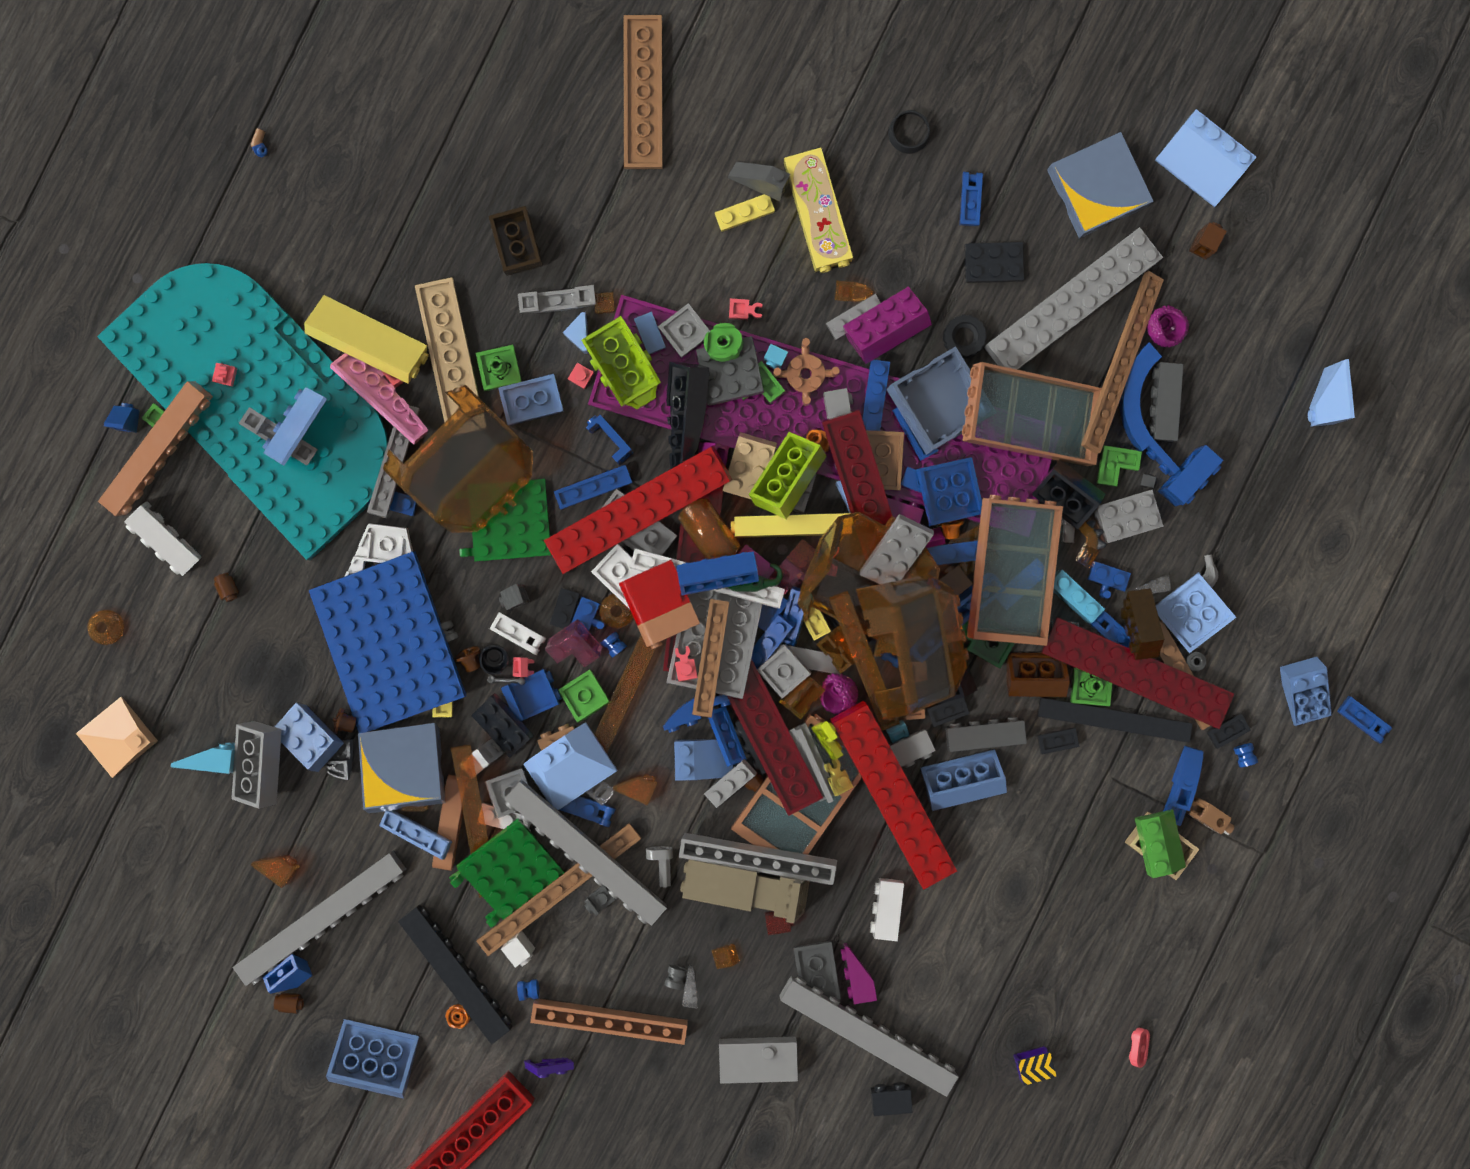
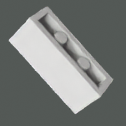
M879 878V883H875L874 894L877 895V902H873L872 908L875 920L871 921L870 933H873L874 939L898 941L904 888L902 880Z

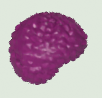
M1162 306L1151 314L1147 327L1148 334L1154 343L1161 345V347L1178 345L1182 343V340H1184L1188 333L1189 323L1187 317L1184 316L1182 311L1173 306Z
M832 673L825 678L821 688L820 700L826 711L840 714L856 705L858 690L855 682L850 677Z

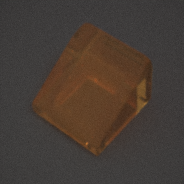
M734 944L712 950L717 969L732 967L739 963Z

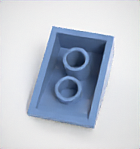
M717 739L674 741L675 781L722 778L733 769V765L727 767Z

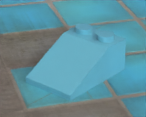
M226 742L225 744H219V747L211 748L173 762L171 767L227 774L233 773L235 743Z

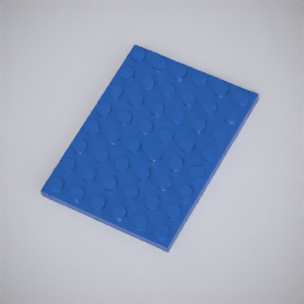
M415 551L309 590L352 715L356 717L355 723L359 733L372 731L466 697L462 681Z

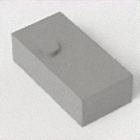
M256 721L236 724L232 800L256 808L277 804L282 729Z
M796 1037L719 1039L720 1084L798 1081Z

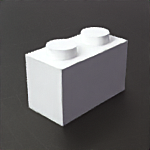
M522 931L507 941L501 948L515 968L519 964L521 966L527 964L531 960L535 949Z

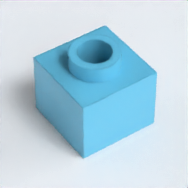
M770 344L764 356V361H766L767 366L773 369L781 368L788 352Z

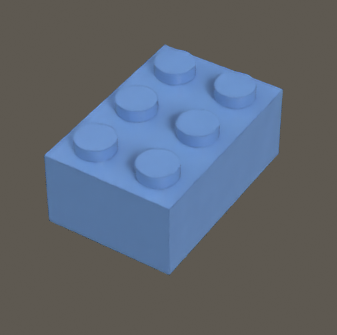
M297 702L275 726L282 729L281 743L311 771L319 772L344 744L307 705Z

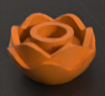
M460 1004L451 1006L445 1015L448 1025L452 1028L461 1029L470 1020L469 1014Z

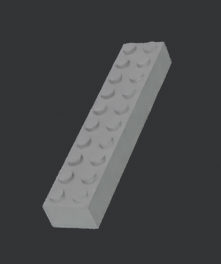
M1139 227L990 341L984 347L998 366L1018 370L1163 258Z

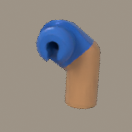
M256 128L251 147L257 156L264 157L267 154V148L262 140L266 132Z

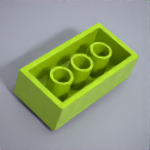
M788 432L748 494L753 503L787 520L827 457L823 448L815 442Z

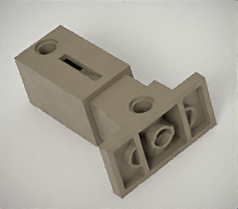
M690 859L688 862H685L684 873H686L685 881H682L680 889L683 892L682 898L746 911H752L754 908L774 911V916L786 918V922L795 923L805 912L810 881Z

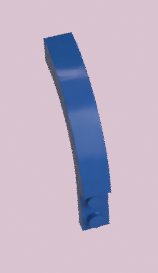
M1149 342L1136 354L1119 401L1120 415L1125 432L1137 451L1146 449L1148 457L1159 463L1160 470L1165 475L1171 476L1177 473L1180 468L1149 434L1143 422L1140 409V395L1143 382L1152 366L1162 357Z

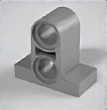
M490 739L472 752L459 765L469 778L472 779L505 752L493 739Z

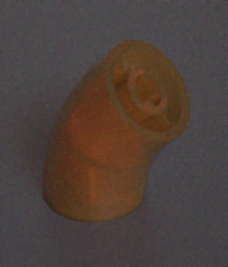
M709 499L696 500L686 506L679 514L678 519L705 559L720 558L724 555L731 556L735 555L738 551L740 543Z

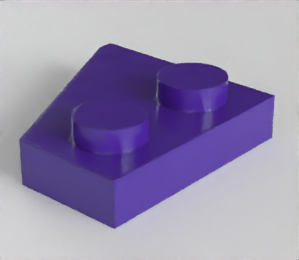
M568 1058L542 1059V1062L535 1064L531 1060L524 1061L525 1069L538 1076V1078L549 1077V1074L552 1073L566 1074L568 1070L574 1069V1062Z

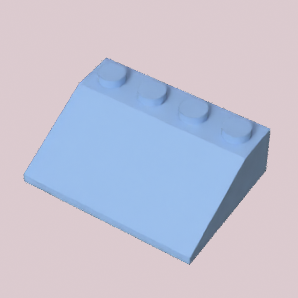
M1196 109L1155 161L1215 207L1247 170L1256 156Z

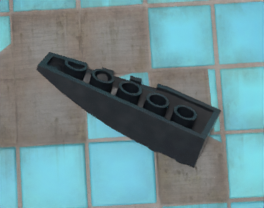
M669 362L666 402L667 406H670L671 416L667 417L668 424H671V436H668L669 444L672 448V453L669 454L670 469L695 456L703 428L708 399L709 367L699 364Z

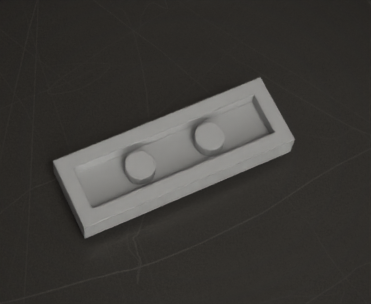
M876 294L826 323L835 340L845 335L843 325L881 303Z
M743 759L711 786L704 795L717 808L751 780L757 772Z

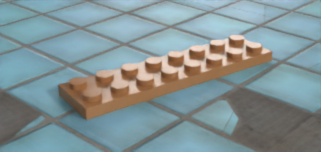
M624 15V169H663L662 15Z

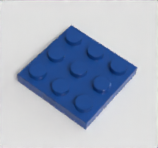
M972 457L916 469L929 526L981 515L982 499Z

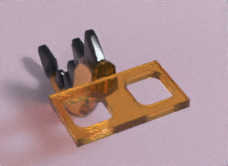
M1091 515L1079 528L1086 537V542L1075 561L1088 569L1099 553L1098 550L1107 546V543L1099 539L1103 534V530L1094 529L1096 524L1094 520L1088 521ZM1087 548V551H1086L1085 555L1083 556L1082 559H1080L1081 556H1082V554H1083V552H1084L1085 549ZM1093 553V556H1092L1091 560H1090L1089 563L1087 564L1088 559L1090 558L1091 554Z

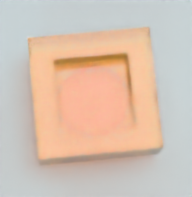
M613 292L596 293L595 313H615Z

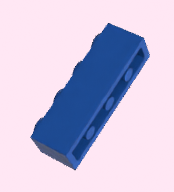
M754 551L676 565L681 595L759 581Z

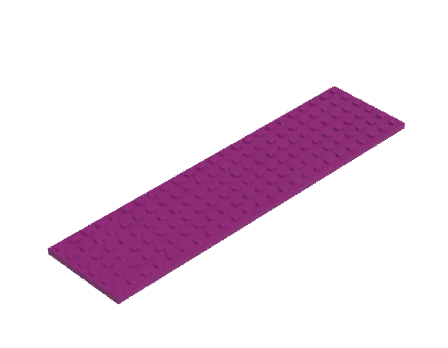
M621 295L614 320L621 316L632 334L637 333L642 342L639 346L642 351H645L646 348L634 318L652 312L656 324L659 326L677 311ZM701 319L710 331L717 325V323ZM739 330L743 338L753 337L758 363L762 361L772 375L774 369L767 366L766 361H764V356L770 344L788 352L780 368L781 370H787L792 359L802 355V349ZM660 331L666 349L650 354L652 360L649 361L661 382L656 389V398L639 409L628 405L621 407L610 387L605 388L600 380V377L603 375L598 369L588 405L671 430V424H668L667 417H671L670 406H667L666 402L669 362L699 364L696 349L705 348L704 341L681 358ZM723 339L719 344L727 342L726 339ZM809 351L810 355L821 360L825 370H832L833 367H838L840 370L837 377H825L822 385L810 393L811 402L809 406L803 405L802 393L792 388L787 378H776L785 390V393L771 404L763 394L749 396L744 401L741 398L711 406L706 404L700 439L735 449L738 436L742 432L777 443L776 452L788 432L806 439L807 433L811 430L825 431L822 421L827 420L823 393L845 388L852 395L853 404H850L851 412L860 409L861 416H863L869 369ZM803 369L800 375L802 378L808 379L811 377V371ZM888 375L886 389L900 378ZM887 390L880 431L904 432L893 413L897 406ZM993 407L996 413L976 425L975 437L1003 443L1007 411ZM1014 413L1010 444L1041 451L1045 422ZM1053 424L1051 425L1048 452L1054 453L1061 427ZM904 432L901 481L907 467L916 470L972 457L982 500L983 498H990V495L1002 496L1001 500H1008V497L1020 498V502H1026V499L1038 500L1032 496V493L1048 473L1052 459L964 442L963 435L961 434L937 448L938 452L920 461ZM829 448L825 453L827 457L816 474L840 481L833 455ZM901 486V490H885L888 496H895L925 507L922 494L904 486ZM991 506L989 526L1029 537L1036 511ZM981 515L964 519L980 523Z

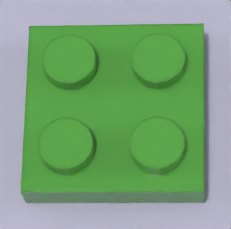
M592 670L586 671L558 690L577 723H580L611 703Z

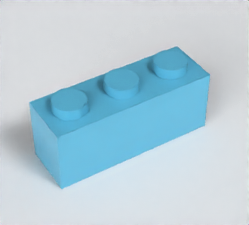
M1058 570L1055 573L1053 592L1086 623H1093L1105 609L1063 570Z

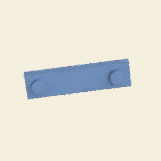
M394 810L385 811L379 825L441 860L446 858L452 843L449 839Z

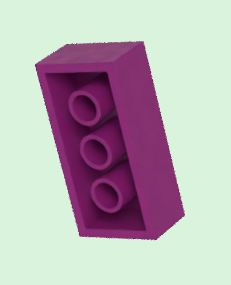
M908 286L843 325L848 341L865 364L932 324L927 309Z

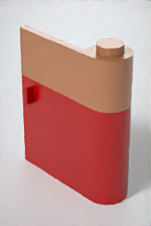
M672 559L619 583L646 647L651 646V649H655L662 645L661 641L700 624L688 595H681L678 573Z

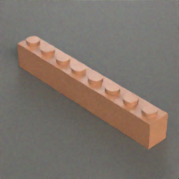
M187 381L98 502L115 516L127 515L132 510V504L135 500H138L143 495L144 488L153 482L155 473L164 467L167 457L176 451V445L179 441H182L187 436L188 429L197 423L199 414L209 407L213 396L196 381Z
M535 999L530 1023L685 1045L688 1020Z

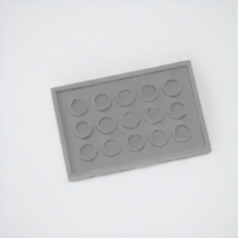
M712 590L687 594L700 624L677 634L666 683L696 689L698 678L678 682L675 662H679L680 659L676 656L675 649L678 648L679 653L684 655L686 653V646L689 647L690 654L688 660L694 659L698 677L710 599L728 601L729 608L715 694L743 699L762 604Z

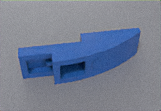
M718 695L715 696L713 706L721 704V707H724L731 703L727 696ZM695 697L684 703L668 718L663 725L664 731L668 730L670 733L679 730L680 725L687 724L688 727L698 723V719H701V716L692 715Z
M1188 746L1183 748L1172 778L1174 784L1163 810L1173 809L1176 824L1179 826L1182 824L1186 810L1190 811L1200 778L1204 753L1202 750Z

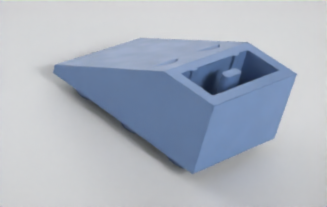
M1318 657L1280 667L1282 686L1294 726L1332 716L1327 667Z

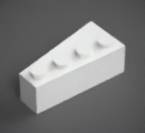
M146 501L124 521L127 524L126 528L132 534H138L142 538L140 541L149 548L151 546L156 551L155 555L160 560H166L171 565L170 569L177 575L180 573L183 576L201 559V556L183 538L179 540L177 538L179 536L177 531L169 525L166 526L164 518L159 513L152 512L149 509L151 505Z

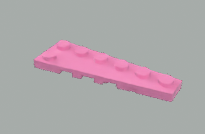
M346 353L331 363L330 368L411 443L416 444L428 433L427 427L414 411L409 408L406 401L400 398L394 386L389 384L384 378L381 370Z

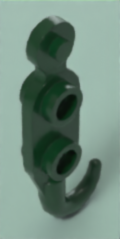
M770 564V567L777 571L778 575L775 579H767L758 575V582L728 588L734 592H757L767 587L777 586L783 579V571L778 565Z

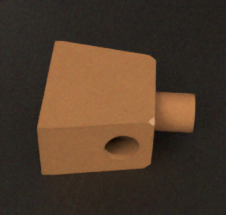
M1194 797L1190 811L1186 810V814L1219 834L1224 832L1229 835L1234 830V825L1230 823L1231 817L1197 797Z

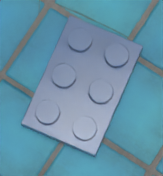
M555 374L498 388L508 426L564 412Z

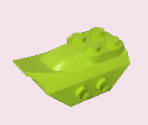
M621 316L581 340L592 357V360H590L591 365L595 371L600 370L603 375L600 377V380L605 388L610 387L621 407L628 405L639 409L656 398V389L661 382L649 362L652 358L647 350L642 351L639 346L642 343L637 333L632 334Z

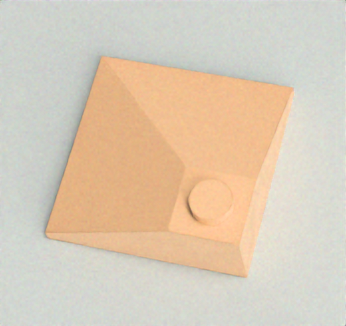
M123 697L116 700L76 733L112 778L158 742Z

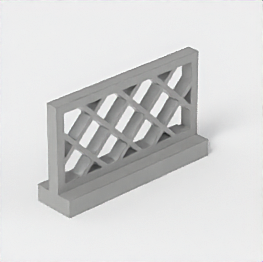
M806 723L788 730L823 797L819 801L827 800L828 803L833 802L832 796L835 795L827 780L830 776L824 768V762Z

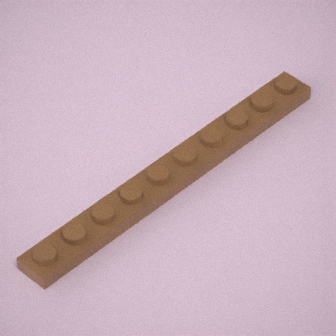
M1150 271L1144 272L1081 446L1096 454L1101 453L1164 279Z
M629 822L599 846L615 859L638 842L641 837ZM577 862L541 892L478 938L476 942L489 956L593 875L584 873L579 868L580 864Z

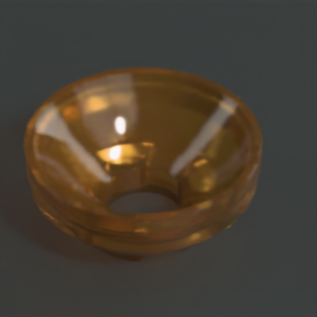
M615 594L609 595L602 601L600 616L607 626L622 628L632 621L633 615L630 609ZM614 605H618L622 609V613L618 617H614L611 614L610 610Z
M102 610L91 616L87 630L93 641L102 645H109L121 638L124 631V623L116 612ZM99 622H104L107 625L104 633H100L97 630Z

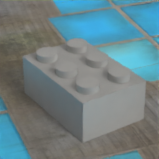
M1153 490L1099 505L1093 512L1098 529L1103 530L1101 539L1105 543L1163 527Z

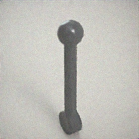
M489 676L487 679L490 684L510 682L524 685L526 682L523 677L519 679H506Z

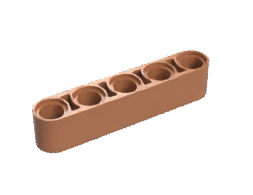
M448 775L445 786L446 803L442 804L437 834L449 839L452 843L445 859L441 860L433 856L432 868L453 870L468 786V778L454 775Z

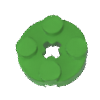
M720 323L715 325L714 329L706 333L704 347L712 360L721 362L734 360L739 357L740 351L743 348V337L734 325ZM723 339H726L728 343L724 346H721L719 342H722Z

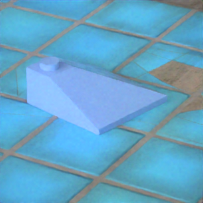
M1349 359L1324 368L1309 407L1310 411H1308V420L1311 422V427L1333 425L1355 418Z

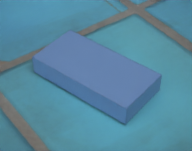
M652 312L634 318L649 355L666 349Z

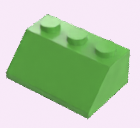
M1173 809L1135 817L1147 875L1157 878L1173 874L1185 868L1186 864Z

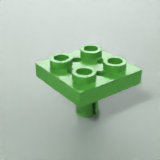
M514 345L476 353L484 391L522 382Z
M1074 667L1070 702L1110 706L1112 683L1093 675L1092 677L1094 678H1091L1089 673Z

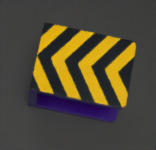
M1045 1046L1013 1055L1019 1078L1024 1086L1056 1077L1051 1054L1047 1052Z

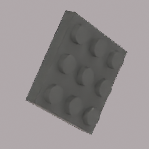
M752 336L743 338V348L740 351L739 357L734 360L731 359L724 362L712 360L705 348L696 349L699 365L709 367L708 406L764 393ZM728 342L721 343V346L726 345Z

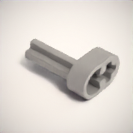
M669 846L646 848V859L659 860L660 887L671 886L670 859L673 858V848Z

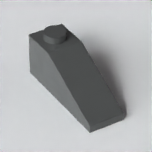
M736 162L728 178L780 201L788 187L790 174L774 166Z
M522 584L512 585L500 592L501 597H499L502 608L505 607L506 610L530 603L526 588Z

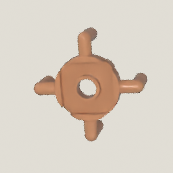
M804 338L802 341V355L793 358L787 370L775 368L773 372L775 378H787L792 388L802 393V403L804 406L810 405V393L822 385L825 377H837L840 371L838 367H833L832 370H825L821 360L809 354L810 340L808 338ZM809 369L811 377L808 379L802 378L800 375L801 370Z

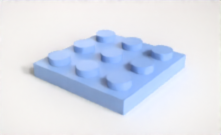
M1199 572L1156 604L1160 619L1189 653L1236 618Z

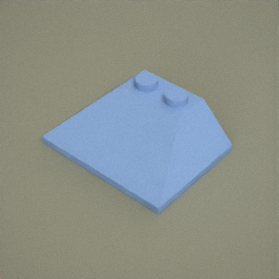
M586 722L524 763V766L546 800L557 810L618 771Z

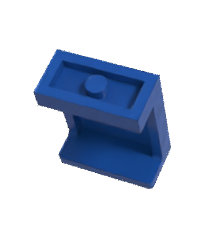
M595 415L587 422L588 426L586 428L591 434L598 428H602L619 447V450L612 456L618 465H621L633 454L631 448L601 415L598 417Z
M546 669L525 677L526 682L524 685L511 683L501 688L510 710L520 721L561 704L559 700L562 697L558 689H554L552 682H554L553 676Z

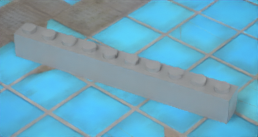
M522 779L505 797L504 800L507 801L505 804L511 810H517L521 813L520 817L529 824L531 822L535 825V830L540 835L549 837L551 839L550 843L555 848L559 849L560 847L564 850V855L569 860L578 862L580 864L579 868L584 873L592 874L595 877L594 881L601 887L603 885L609 889L608 893L613 898L621 899L624 902L623 906L630 912L635 911L642 923H649L652 926L667 909L665 902Z
M394 851L390 852L232 968L245 986L251 982L255 985L263 979L262 974L266 971L268 973L278 966V962L284 961L296 949L299 948L301 951L310 945L309 940L315 937L317 940L326 933L324 929L329 925L333 928L341 922L340 917L344 914L347 917L357 910L355 906L360 903L365 905L373 899L371 897L373 893L377 891L380 894L387 889L388 886L386 884L393 880L395 883L404 876L402 872L406 870L405 866Z
M792 976L789 978L779 995L783 1003L942 1095L948 1096L958 1079V1075L952 1065L948 1063L942 1064L939 1062V1058L931 1053L928 1055L923 1053V1049L916 1044L909 1045L906 1043L905 1038L898 1034L892 1035L885 1026L880 1024L878 1027L873 1024V1020L868 1016H859L854 1008L848 1005L846 1007L842 1006L835 997L830 996L828 998L823 995L824 992L818 987H809L804 979L798 976L797 978Z

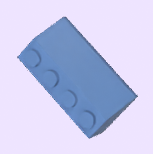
M995 750L921 767L932 811L1007 793L1006 778Z

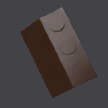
M1009 653L1007 656V688L1009 696L1067 697L1070 680L1066 663L1042 653Z

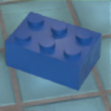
M1207 445L1196 448L1180 465V470L1172 475L1158 492L1174 506L1184 505L1185 503L1189 504L1196 496L1194 493L1198 489L1204 488L1209 482L1207 478L1211 474L1215 475L1220 470V464L1223 459Z

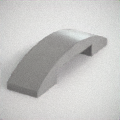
M594 285L541 293L536 291L518 294L520 313L555 312L596 305Z
M250 407L239 422L240 425L264 440L268 438L272 440L276 434L273 430L277 424ZM301 439L291 456L308 465L318 449Z
M780 644V646L776 649V651L773 653V655H774L780 648H782V647L784 646V644ZM788 646L808 669L840 674L843 660L842 655Z

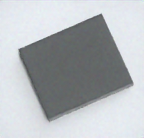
M1143 474L1140 485L1154 488L1156 477Z

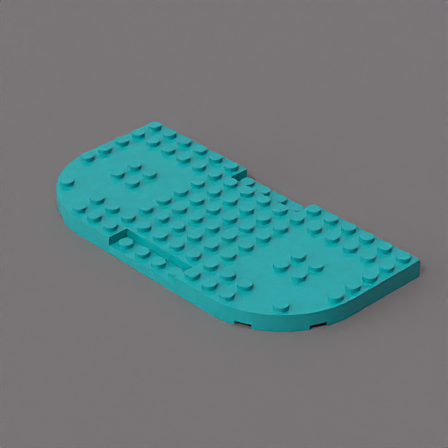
M210 263L193 264L178 268L156 281L97 336L165 410L187 381H196L213 396L209 407L199 414V420L188 429V432L306 560L314 558L369 506L367 503L371 500L389 442L382 417L376 409L330 368L333 361L305 334V331L259 283L246 274L228 266ZM216 363L237 368L233 387L212 382ZM307 387L327 398L302 437L303 441L318 450L308 465L290 456L283 466L263 453L265 449L262 447L266 440L243 427L239 422L250 407L275 424L278 422L283 423L286 418L283 415L289 405L293 407L297 401L294 399L299 389L304 390Z

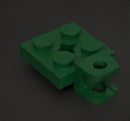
M987 616L984 617L981 624L978 622L979 628L1009 630ZM969 620L957 629L959 635L970 641L966 650L1001 669L1015 644L995 641L997 645L990 648L988 640L968 638L966 626L969 624Z

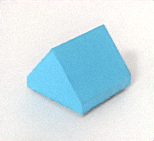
M903 720L885 727L892 743L909 736L908 729Z

